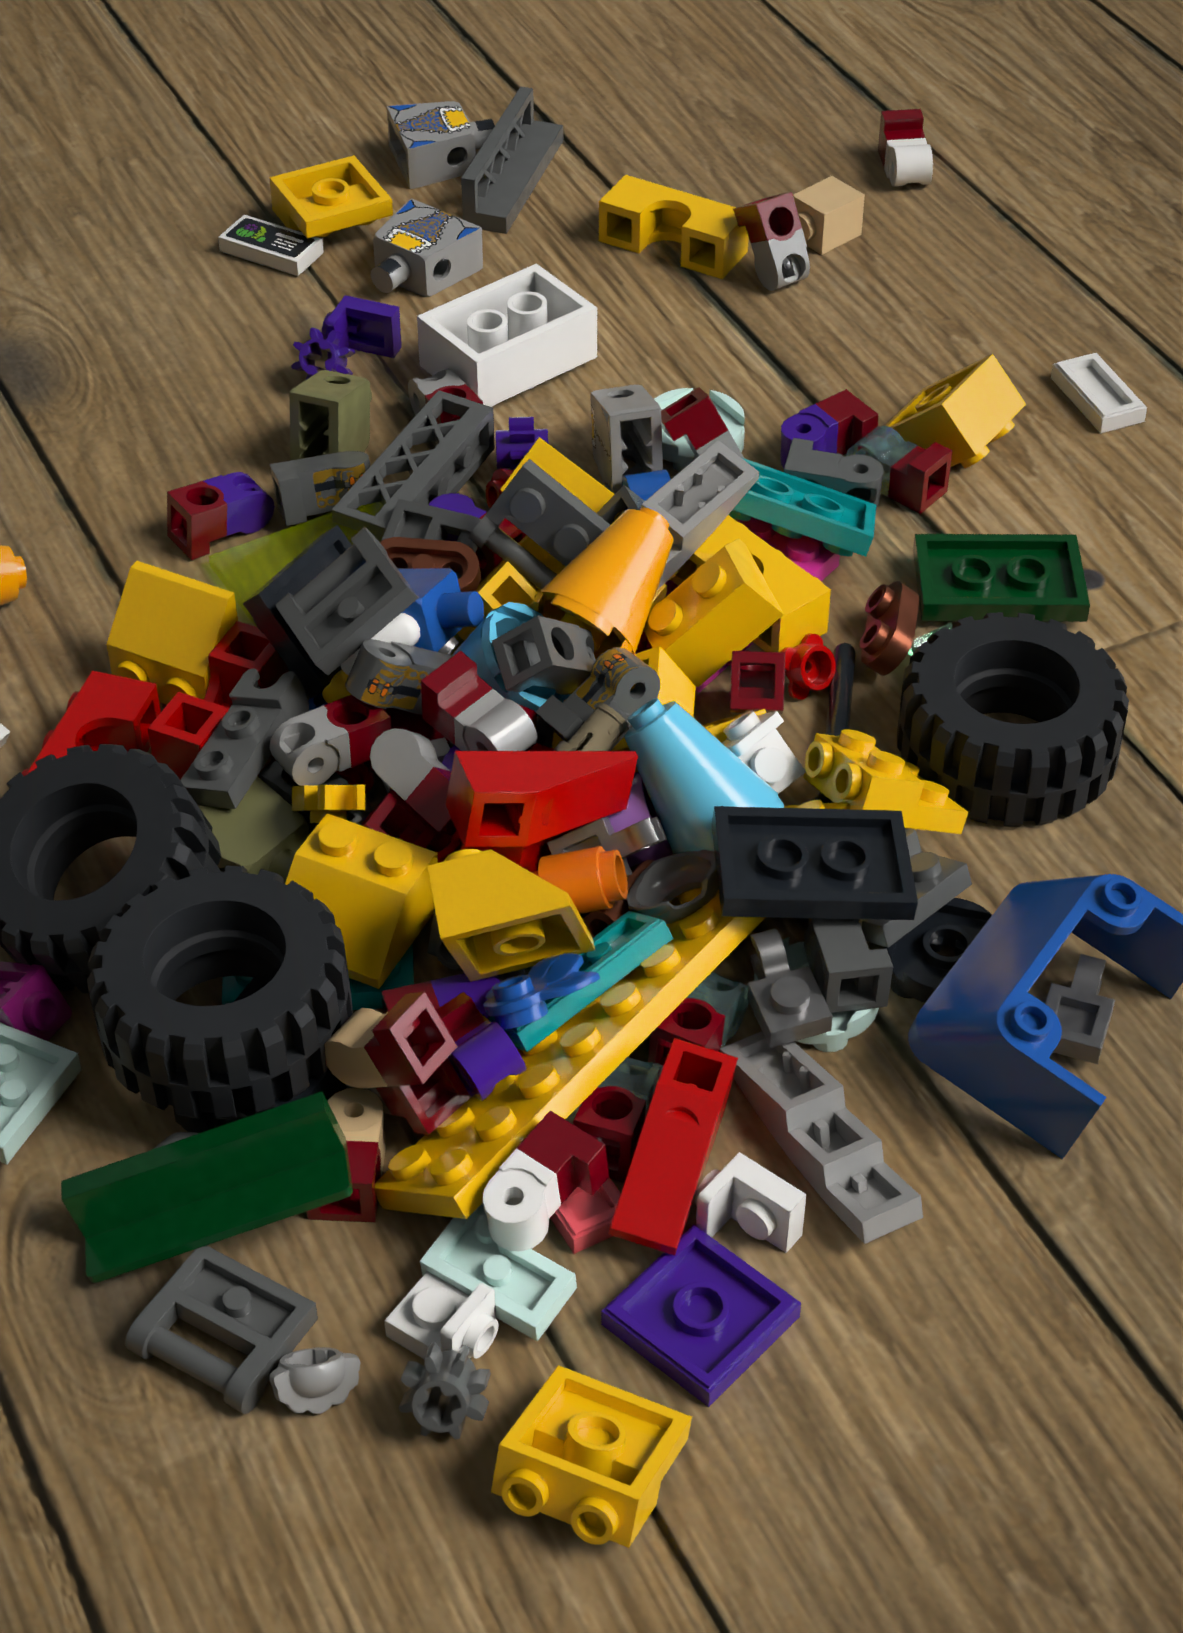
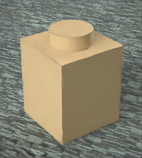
M830 176L793 194L807 247L823 255L861 235L865 194L834 176Z

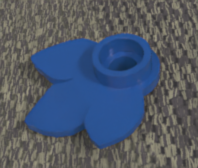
M565 953L542 959L534 965L528 975L516 976L494 985L485 996L486 1001L483 1006L486 1015L494 1016L495 1021L503 1030L520 1027L548 1014L549 1011L545 1000L574 993L600 979L599 973L594 971L578 972L579 968L584 964L582 955Z

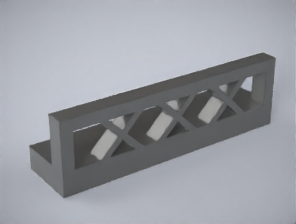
M519 88L461 178L463 220L482 227V230L508 233L563 142V125L534 120L533 88Z
M438 390L332 508V521L357 531L366 527L380 542L399 498L429 505L434 498L440 495L458 493L495 449L493 407ZM443 411L461 417L456 421L441 424L436 422V419ZM432 441L436 443V447L433 450L413 454L410 452V448L413 445ZM409 471L410 476L407 480L388 484L383 482L386 475ZM382 502L383 507L375 516L356 510L361 505Z

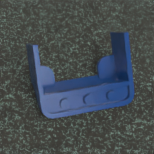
M1105 874L1032 881L1015 886L920 1009L908 1032L910 1048L922 1063L1061 1159L1068 1153L1100 1108L1106 1096L1049 1058L1061 1040V1023L1055 1012L1048 1005L1028 992L1071 933L1170 999L1183 983V914L1134 881L1121 875Z

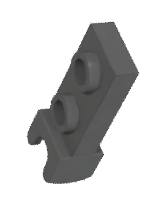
M249 669L242 675L229 694L233 705H231L180 780L197 805L236 809L271 756L270 741L276 729L287 720L309 711V702L305 688L294 672H285L274 685L265 689H261L258 684L260 675L257 669Z

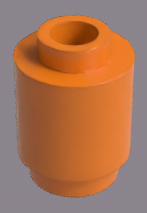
M602 846L543 856L539 860L538 870L532 871L533 874L567 892L579 914L611 909L614 901L625 900L628 895L626 869L622 856L617 849L605 851Z

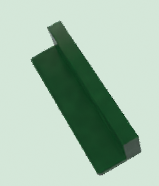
M322 1091L61 1181V1200L85 1238L86 1275L91 1283H98L347 1198L353 1193L346 1137Z

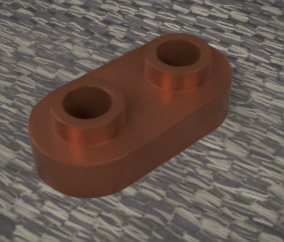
M391 537L380 541L387 551V555L397 568H450L454 572L462 574L458 579L461 592L475 591L479 586L481 572L477 555L472 548L464 543L406 537Z
M895 581L888 586L885 584L880 585L871 594L865 606V612L868 613L865 632L859 644L862 649L861 662L881 676L888 675L900 665L914 641L919 595L900 581Z

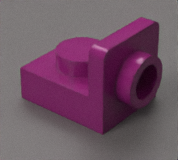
M0 961V1023L48 1041L71 1017L72 1010L43 965L32 964L30 966L23 963Z

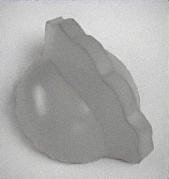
M326 1347L302 1349L281 1357L278 1367L270 1374V1383L273 1387L275 1399L286 1404L296 1414L305 1411L322 1414L332 1405L344 1403L350 1390L358 1384L360 1359L355 1354L343 1353L337 1349Z

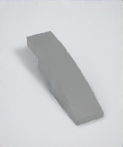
M719 440L641 504V508L652 509L668 521V530L674 539L657 590L693 555L759 479L760 472Z
M761 1031L720 1048V1052L738 1057L733 1078L788 1158L824 1202L864 1244L923 1218L921 1195L884 1162L882 1140L846 1108L843 1085L795 1042L770 1048Z

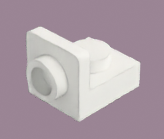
M753 710L748 711L731 722L723 730L728 738L722 744L779 794L806 771L776 730L784 722L779 713L774 711L756 715Z
M739 1152L721 1171L717 1169L712 1170L700 1183L694 1196V1204L697 1205L696 1226L710 1237H713L730 1218H733L750 1236L759 1240H767L787 1253L803 1233L806 1194Z
M428 1271L385 1319L386 1336L425 1359L430 1343L433 1342L440 1347L441 1351H459V1349L466 1345L469 1347V1358H480L493 1343L499 1326L496 1320L494 1289L484 1283H480L469 1296Z

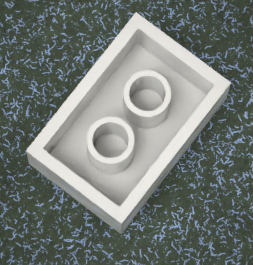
M538 264L529 266L417 316L420 366L432 376L437 372L451 369L483 401V405L490 407L597 358V307Z

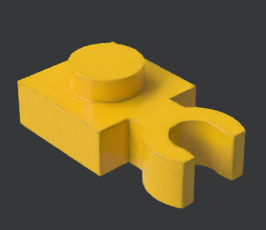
M364 784L303 785L292 787V811H310V823H319L326 813L347 820V811L365 810Z

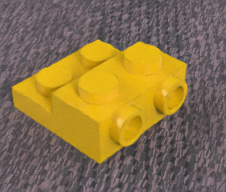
M355 155L269 177L272 210L287 228L301 230L306 238L325 237L333 233V231L356 225H369L378 219L393 216L392 198Z
M843 729L840 736L816 733L814 741L809 745L805 755L806 772L803 778L834 803L850 802L849 809L902 811L905 828L962 834L968 811L948 797L949 790L946 787L918 775L920 769L917 766L906 762L899 756L881 751L875 747L876 739L863 732Z
M558 1365L500 1442L491 1493L501 1496L507 1507L518 1515L530 1517L541 1512L570 1524L577 1536L587 1543L601 1545L610 1540L629 1548L657 1504L662 1479L688 1440L692 1416Z

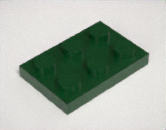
M915 534L913 556L922 621L953 622L970 616L974 620H980L987 613L1003 612V617H1017L1018 613L1035 615V620L1049 622L1050 619L1058 622H1087L1090 601L1076 534Z

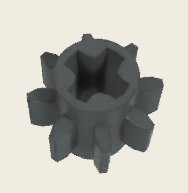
M433 1342L430 1343L427 1350L424 1366L413 1361L407 1362L400 1380L410 1389L404 1393L399 1410L402 1413L413 1412L416 1420L422 1425L421 1435L427 1436L431 1431H449L450 1435L456 1440L460 1439L465 1425V1416L473 1420H483L489 1401L479 1393L486 1389L491 1373L489 1369L476 1370L474 1363L468 1357V1346L464 1345L459 1351H441L440 1347Z

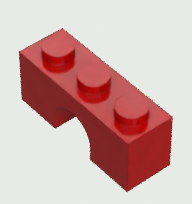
M236 621L208 655L210 680L204 699L177 692L148 727L152 755L158 763L166 764L180 780L231 705H233L229 694L242 675L249 669H257L260 675L258 684L261 689H265L274 685L282 674L288 672L287 665L265 634L256 626Z
M92 670L79 692L75 691L71 695L65 714L56 728L48 731L42 744V750L30 769H25L22 775L25 776L36 769V761L50 754L56 758L66 756L68 748L89 745L93 751H98L99 744L123 745L127 752L130 749H140L148 752L150 749L148 727L161 713L156 683Z

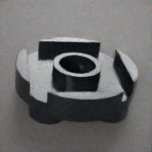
M953 898L887 948L893 965L890 985L892 991L900 997L914 998L926 1003L991 918L992 913L974 902ZM942 946L955 948L954 957L942 956L936 952H940Z

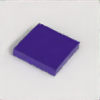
M693 1225L682 1235L675 1255L664 1252L601 1311V1325L709 1407L800 1317L801 1302L697 1226Z

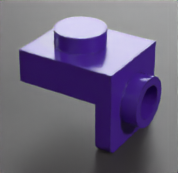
M345 295L333 312H329L324 318L322 325L324 340L327 339L332 330H336L342 333L338 344L340 347H349L358 351L395 358L402 348L398 306ZM327 351L328 359L332 358L331 352Z

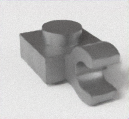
M605 817L547 842L552 855L602 846L605 851L617 849L622 856L628 877L632 875V871L625 857L663 842L667 838L658 817L646 818L616 833L609 818Z
M776 929L751 935V941L757 953L750 955V961L759 980L748 983V1000L769 1047L773 1048L831 1031L832 1014L810 967L807 966L790 971L785 948Z
M1081 954L1071 988L1054 983L1051 984L1045 1004L1055 1012L1062 1027L1061 1040L1053 1051L1054 1053L1098 1064L1115 999L1098 995L1106 960Z

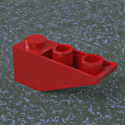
M455 751L445 805L464 847L529 846L627 809L638 755L636 751Z
M674 1038L650 1103L610 1226L609 1235L671 1255L676 1254L694 1202L695 1193L701 1182L724 1115L738 1057Z

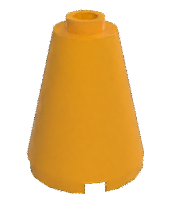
M645 507L640 508V510L628 509L624 511L535 595L529 607L546 618L579 625V628L591 631L596 660L605 651L616 647L625 648L635 654L674 542L673 536L668 530V521L658 512Z

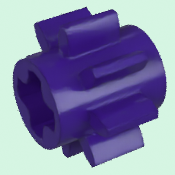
M310 328V340L305 344L294 342L293 346L300 351L299 361L293 363L291 368L308 373L305 380L317 372L325 370L315 366V360L322 357L321 349L332 354V358L325 361L326 370L353 375V372L346 366L347 357L355 354V349L338 345L342 333L332 330L327 339L324 340L323 334L319 329Z
M509 417V430H495L497 469L515 470L539 437L548 443V429H534V417Z

